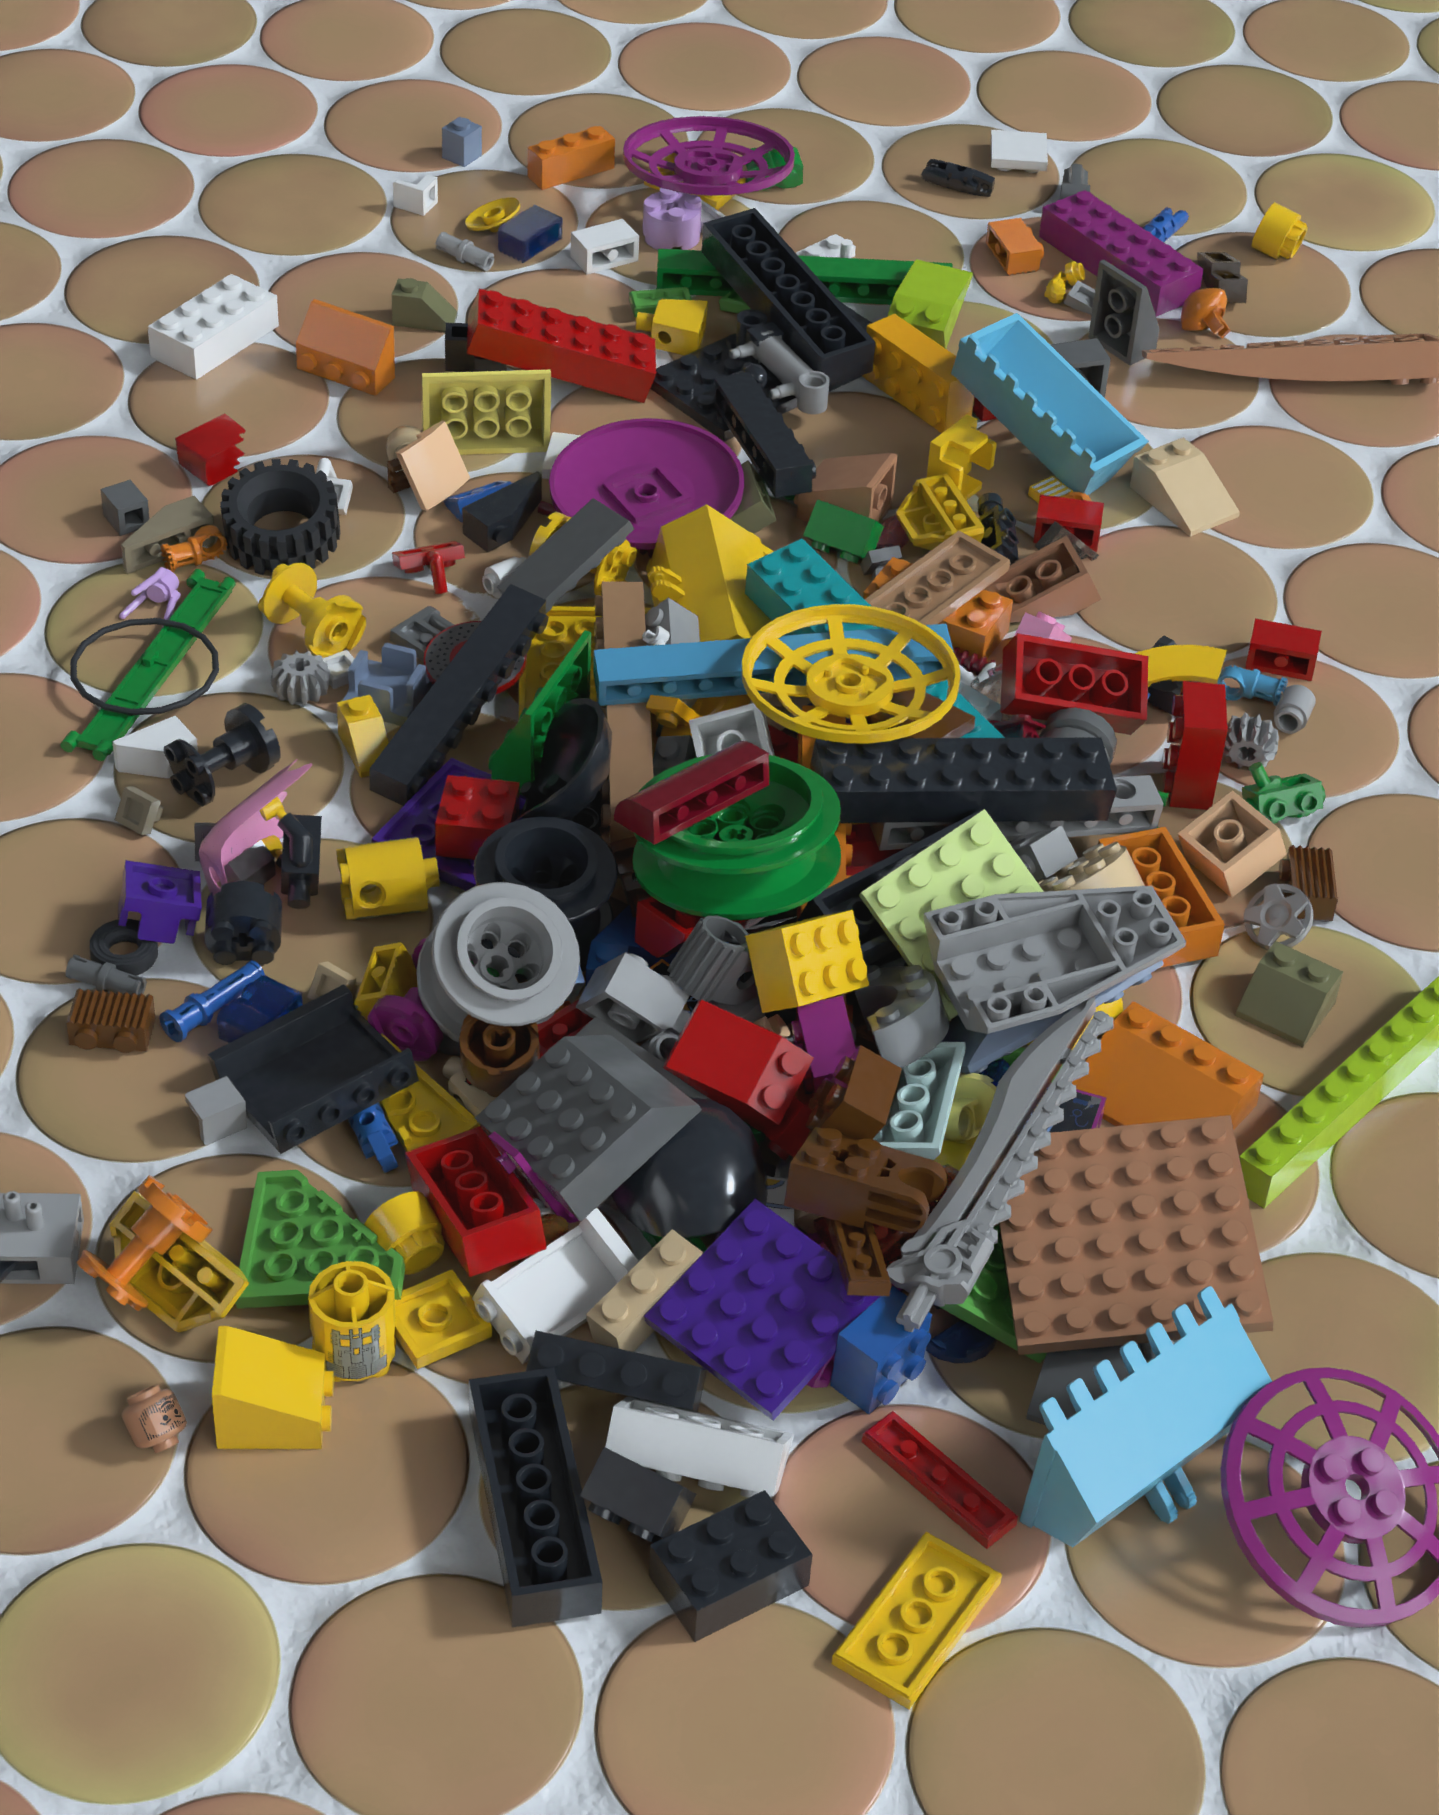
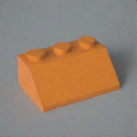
M314 299L310 303L296 341L297 369L376 396L395 379L394 326Z

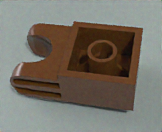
M815 1127L790 1162L784 1206L863 1228L866 1222H870L901 1232L912 1233L922 1228L929 1214V1203H933L944 1192L947 1185V1174L943 1166L934 1160L883 1146L873 1139H858L844 1135L834 1128Z

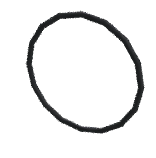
M161 618L129 619L103 627L82 641L70 660V680L84 699L103 710L127 715L162 714L189 705L209 690L219 673L218 651L205 634L185 623ZM158 624L182 629L202 640L212 654L213 670L204 686L186 699L162 707L130 709L106 704L87 693L77 679V661L85 648L104 634L128 626Z

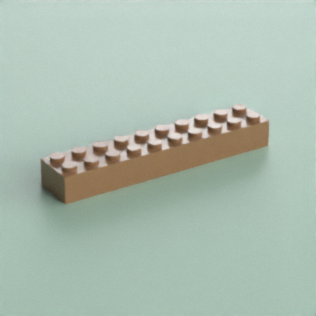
M602 581L601 595H595V616H601L596 617V622H594L595 650L646 646V642L642 637L646 631L643 582ZM647 702L600 706L612 731L610 772L600 789V804H602L600 815L601 828H608V831H602L601 838L609 847L611 842L635 836L631 830L614 821V811L617 804L638 793L653 778L650 711L646 708Z

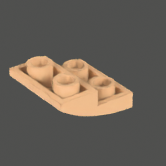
M443 420L416 435V441L395 452L420 508L425 511L445 500L470 479L447 424Z

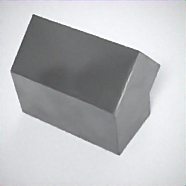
M261 840L224 866L227 883L233 881H253L263 885L276 875L275 858Z

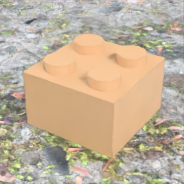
M1233 790L1178 833L1186 860L1231 898L1287 855L1280 829Z

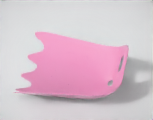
M297 759L230 810L201 842L199 857L210 893L213 892V895L221 891V888L216 884L217 882L221 881V885L227 883L224 871L226 864L252 847L258 840L271 835H275L279 839L283 837V831L277 825L279 820L274 817L265 821L259 810L276 797L282 803L287 796V792L283 791L311 768L312 763L288 771Z

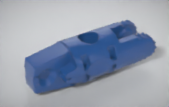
M1166 207L1150 220L1143 229L1149 231L1153 236L1165 243L1187 222L1189 216L1183 210L1172 215L1171 208Z
M379 1102L347 1119L367 1159L375 1155L384 1173L399 1166L390 1148L398 1144V1140L388 1124Z

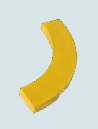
M1169 645L1143 650L1134 654L1149 656V687L1153 683L1165 680L1217 684L1227 650L1201 645Z

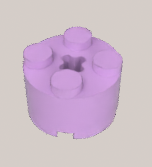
M660 188V192L654 193L645 199L643 204V235L645 236V242L649 246L657 250L658 248L672 249V247L682 246L681 250H688L698 244L701 227V198L699 196Z

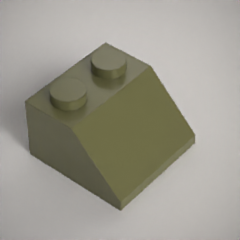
M1275 941L1258 963L1235 1016L1304 1047L1335 1005L1343 971Z

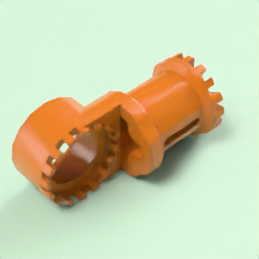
M206 525L196 531L194 536L188 537L186 542L171 546L167 543L162 544L160 550L162 552L161 556L165 557L163 562L167 561L164 563L166 569L174 572L178 567L190 564L198 566L203 561L214 560V557L219 558V555H223V551H226L227 542L219 528L213 525ZM211 536L218 537L217 542L209 548L202 547L203 542Z

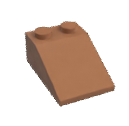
M1067 535L1010 565L1008 572L985 588L987 591L996 592L1001 596L1013 599L1010 623L1021 622L1025 612L1035 617L1038 611L1053 618L1073 615L1101 600L1087 569Z

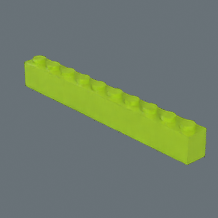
M1439 976L1239 1156L1248 1199L1265 1209L1439 1048Z

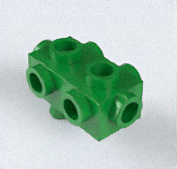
M1256 762L1249 767V771L1256 784L1242 787V798L1273 824L1287 816L1295 818L1306 817L1318 809H1323L1326 794L1322 781L1305 773L1285 778L1277 775L1268 776L1261 762Z

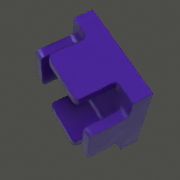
M125 860L123 884L118 904V926L126 927L128 913L132 911L141 913L137 932L138 939L169 944L175 943L181 919H185L186 935L194 936L196 922L199 921L202 910L200 871Z

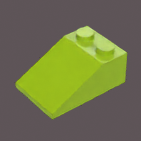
M916 259L896 291L887 316L895 313L946 349L973 272Z

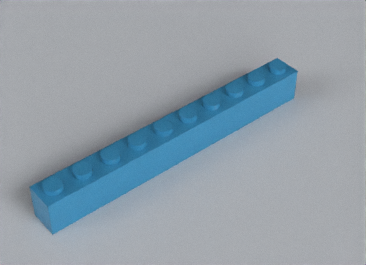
M947 624L926 625L941 636L953 650ZM885 628L844 631L845 638L868 640L886 646L898 634ZM829 632L784 635L778 639L794 651L806 644L830 639ZM751 638L594 650L593 675L598 703L600 706L648 702L650 695L674 697L680 700L747 695L742 683L741 667L745 647ZM913 639L901 651L902 654L906 655L918 666L923 675L943 669L937 658ZM767 646L754 664L752 678L774 683L776 668L783 659ZM832 650L825 651L804 659L814 664L824 657L833 655ZM847 650L848 654H858L873 659L879 656L865 651ZM894 662L887 667L892 673L894 681L910 678L905 670ZM792 667L786 676L785 684L806 686L807 675ZM757 690V691L759 692V694H761V693H768V692H763V691Z

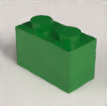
M817 499L803 536L812 542L811 547L826 554H829L830 549L841 552V559L858 564L859 559L863 560L868 551L875 550L884 526L874 519Z

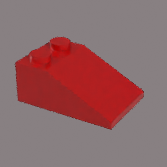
M701 999L697 1002L662 1068L709 1099L730 1108L744 1122L756 1130L762 1131L780 1125L814 1057L784 1037Z

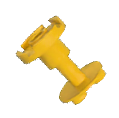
M559 512L550 514L547 518L552 521L547 527L540 525L530 547L529 556L571 517ZM625 539L621 545L612 549L596 568L589 571L595 574V595H601L602 581L627 582L625 578L629 567L634 564L637 557V549L631 547L628 540Z
M293 563L289 566L280 564L273 570L272 579L258 603L259 610L264 613L269 621L275 624H285L301 615V623L306 627L304 633L305 645L314 656L321 655L322 658L342 652L345 648L351 651L358 644L366 627V617L362 615V610H364L362 605L346 595H338L329 600H325L322 597L314 598L317 590V576L314 570L305 563Z

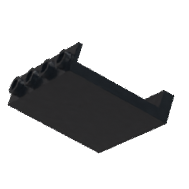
M344 984L208 1054L215 1080L226 1076L229 1078L245 1100L246 1116L280 1154L419 1081L411 1050L407 1048L398 1052L356 1010L352 992Z

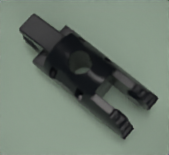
M930 159L927 162V167L921 173V178L927 182L978 196L990 197L995 184V177L976 169L937 159Z

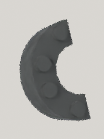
M875 964L867 965L869 986L853 990L867 1029L872 1032L879 1055L898 1067L903 1068L932 1051L948 1032L949 1020L936 980L930 972L922 969L920 965L879 968Z

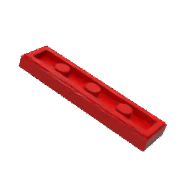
M894 1411L863 1433L862 1443L984 1548L988 1549L1017 1526L1018 1516Z

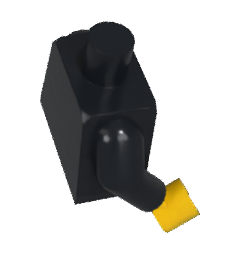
M276 797L260 809L259 812L265 821L277 816L279 819L277 825L283 831V847L279 838L275 835L263 838L261 841L273 857L277 859L276 865L282 869L281 893L288 895V906L294 909H305L310 906V897L318 895L322 816L293 815L291 812L287 814L280 799Z

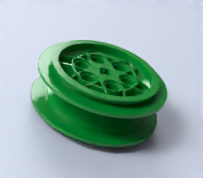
M713 754L685 761L661 772L648 781L639 792ZM769 755L770 785L655 845L634 833L638 840L633 852L635 876L643 889L659 902L678 911L700 917L720 916L729 920H750L772 916L801 906L828 888L838 874L841 865V848L838 838L834 834L838 828L841 814L837 793L823 777L811 769L789 760Z

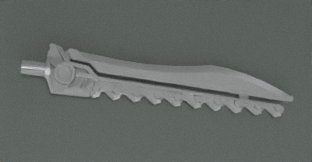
M1095 996L1073 1008L1048 1027L1012 1063L998 1082L983 1127L964 1165L930 1213L922 1228L902 1246V1259L894 1261L887 1267L891 1283L895 1287L904 1289L909 1293L896 1317V1322L904 1325V1330L913 1332L915 1328L919 1329L932 1305L942 1307L945 1304H963L971 1292L994 1249V1244L998 1243V1232L994 1230V1225L1011 1218V1205H1008L1007 1201L1025 1193V1183L1020 1177L1038 1169V1156H1034L1033 1153L1051 1144V1132H1047L1046 1129L1064 1121V1110L1059 1107L1060 1104L1077 1097L1076 1085H1073L1072 1082L1089 1074V1063L1084 1061L1085 1058L1101 1051V1040L1097 1039V1036L1114 1029L1113 1017H1110L1103 1011L1096 1012Z

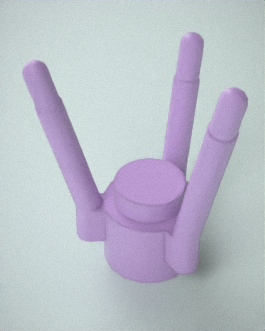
M159 567L155 574L131 591L133 596L141 594L119 614V618L125 619L149 597L150 600L157 603L168 600L164 619L169 620L173 615L176 602L181 597V594L176 590L179 587L178 577L171 570Z

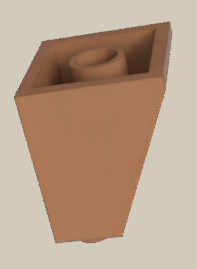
M882 453L824 459L816 469V478L812 479V492L795 495L794 503L797 505V519L808 522L818 499L874 519L880 523L891 509L893 503L897 454Z

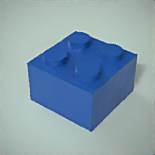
M894 1286L891 1287L889 1296L878 1298L838 1334L830 1386L867 1414L872 1413L881 1403L883 1405L889 1404L896 1396L899 1387L908 1379L911 1381L916 1379L926 1365L924 1355L926 1346L931 1339L929 1329L932 1314L928 1312L919 1329L915 1328L913 1332L904 1330V1325L897 1323L896 1317L908 1296Z

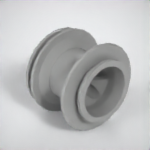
M492 882L475 886L461 893L449 903L440 915L436 927L425 940L419 954L417 984L424 1009L438 1024L441 1032L456 1042H459L461 1026L468 1014L486 1023L500 1026H522L534 1022L539 1024L547 1021L572 992L578 977L580 956L574 929L565 914L554 902L540 892L523 885L509 882ZM481 940H490L494 948H484L481 944ZM508 948L516 949L520 954V958L512 957L508 953ZM469 958H471V960L473 961L474 967L472 966ZM490 967L497 970L499 977L490 975L487 968ZM515 974L524 975L527 978V982L518 983Z

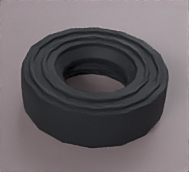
M118 919L103 924L94 931L90 938V959L103 965L106 962L115 964L116 969L137 976L143 974L154 965L158 957V942L138 939L137 932L140 921L127 919L125 927L118 926ZM120 942H131L138 945L136 951L125 955L113 954L109 950L110 947Z

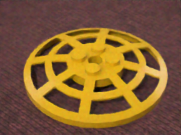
M855 604L813 606L796 610L774 619L752 636L745 647L741 667L742 683L747 695L755 706L773 721L805 736L825 741L861 744L886 742L908 737L929 728L941 720L952 708L958 696L961 676L959 662L953 650L931 628L913 618L894 611ZM842 623L873 625L895 631L898 634L888 646L868 640L845 638ZM828 624L830 639L812 642L794 651L778 639L801 628ZM913 639L929 650L941 663L943 669L923 675L918 666L906 655L902 654L901 651ZM767 646L783 659L776 668L774 683L752 678L754 664ZM832 650L833 655L824 657L814 664L804 659L825 651ZM847 650L865 651L879 656L873 659L863 655L848 654ZM894 662L904 669L910 678L894 681L892 673L887 667ZM792 667L807 675L806 686L785 684L786 676ZM947 680L948 692L946 700L932 712L919 710L925 699L926 686ZM757 690L776 694L784 708L796 717H790L773 707ZM915 690L914 698L908 707L891 702L893 693ZM788 696L809 698L816 707L808 712H804ZM880 711L895 716L874 724H868L865 716H870ZM832 714L849 718L852 725L835 724L821 719ZM907 719L916 720L906 725L891 728L895 725H898L906 721Z

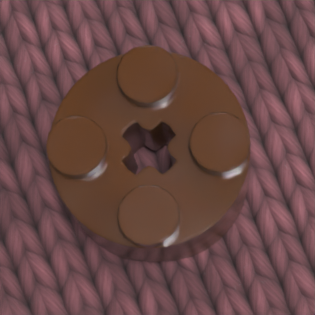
M468 1014L463 1021L459 1036L461 1068L465 1077L476 1088L497 1098L521 1074L540 1059L539 1033L536 1022L522 1026H500L486 1023Z

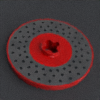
M469 621L453 625L441 631L430 641L424 653V665L426 666V675L432 684L437 681L482 621ZM527 654L517 659L512 674L507 680L502 679L496 694L507 690L520 679L527 665Z

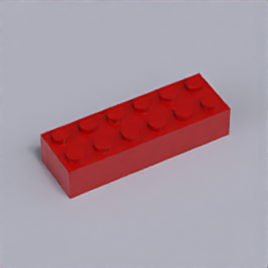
M480 288L478 290L468 317L467 354L524 370L551 369L552 378L645 403L656 376V347L654 338L644 333H633L620 329L616 325L595 322L585 316H574L561 312L556 308H546L532 304L525 299L504 296L497 291H487Z

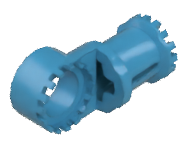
M1229 665L1221 670L1217 684H1225L1226 700L1234 701L1241 697L1249 699L1257 697L1271 701L1274 706H1277L1282 695L1281 692L1287 687L1288 678L1282 677L1277 679L1263 675L1257 669L1250 671L1236 665L1234 667ZM1232 678L1236 680L1240 688H1230V686L1226 685L1224 679Z

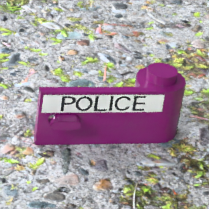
M495 1131L488 1136L502 1154L496 1159L508 1174L515 1171L536 1199L541 1200L544 1206L550 1209L563 1222L574 1223L579 1221L551 1195L516 1148Z

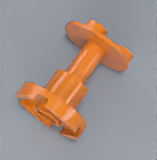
M148 1176L137 1188L139 1193L151 1205L131 1227L136 1236L111 1265H108L88 1250H83L82 1256L76 1262L91 1277L96 1279L98 1276L109 1285L105 1290L115 1300L124 1306L128 1303L137 1311L146 1308L149 1304L145 1297L129 1281L155 1251L164 1255L183 1232L197 1242L202 1243L213 1231L211 1227L207 1226L206 1220L178 1195L163 1192L162 1189L165 1185L152 1176Z

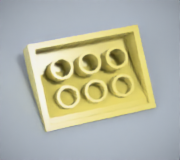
M551 369L422 373V432L442 420L445 421L460 455L547 452L550 443Z

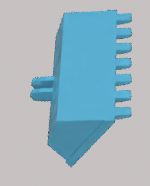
M1018 313L960 339L959 349L951 374L1063 484L1074 492L1090 495L1108 482L1135 453L1139 452L1149 442Z
M1205 1287L1198 1292L1197 1297L1207 1320L1198 1326L1186 1304L1175 1308L1172 1311V1317L1181 1339L1172 1344L1161 1323H1154L1147 1328L1146 1335L1155 1354V1357L1150 1361L1146 1362L1135 1341H1129L1121 1346L1120 1354L1129 1373V1376L1122 1381L1119 1380L1110 1361L1107 1359L1102 1360L1093 1367L1097 1382L1103 1393L1098 1398L1093 1400L1083 1380L1078 1378L1070 1382L1066 1387L1071 1403L1076 1411L1074 1415L1066 1419L1054 1397L1046 1399L1039 1405L1049 1432L1044 1435L1019 1522L1030 1528L1035 1526L1065 1544L1074 1547L1143 1495L1146 1496L1149 1504L1161 1521L1168 1524L1178 1518V1511L1173 1504L1174 1502L1170 1494L1180 1507L1187 1510L1196 1504L1197 1497L1195 1492H1193V1488L1181 1467L1229 1433L1232 1422L1245 1403L1260 1389L1272 1382L1239 1321L1240 1317L1232 1303L1223 1307L1213 1287Z

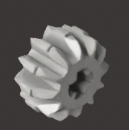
M295 650L293 655L282 654L281 660L274 661L271 686L273 691L278 694L279 700H289L291 705L296 702H302L306 705L307 701L310 700L319 702L320 696L327 694L330 670L328 669V664L323 662L321 655L312 656L310 651L303 654Z
M1246 712L1241 718L1232 715L1227 723L1228 732L1223 751L1226 763L1236 762L1238 769L1243 765L1250 767L1256 762H1261L1266 767L1269 760H1274L1278 750L1279 735L1278 730L1272 726V720L1262 721L1260 714L1256 717H1250Z

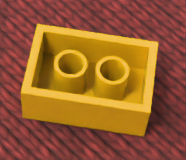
M853 910L818 916L745 936L762 1013L803 1006L869 986L867 966L863 959L859 941V930L855 923Z

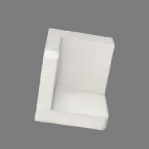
M427 174L416 185L401 180H396L393 183V205L396 208L424 216L438 203L437 177Z

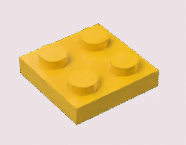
M453 1269L402 1290L401 1300H395L394 1335L417 1369L492 1337V1325L480 1317L472 1296Z

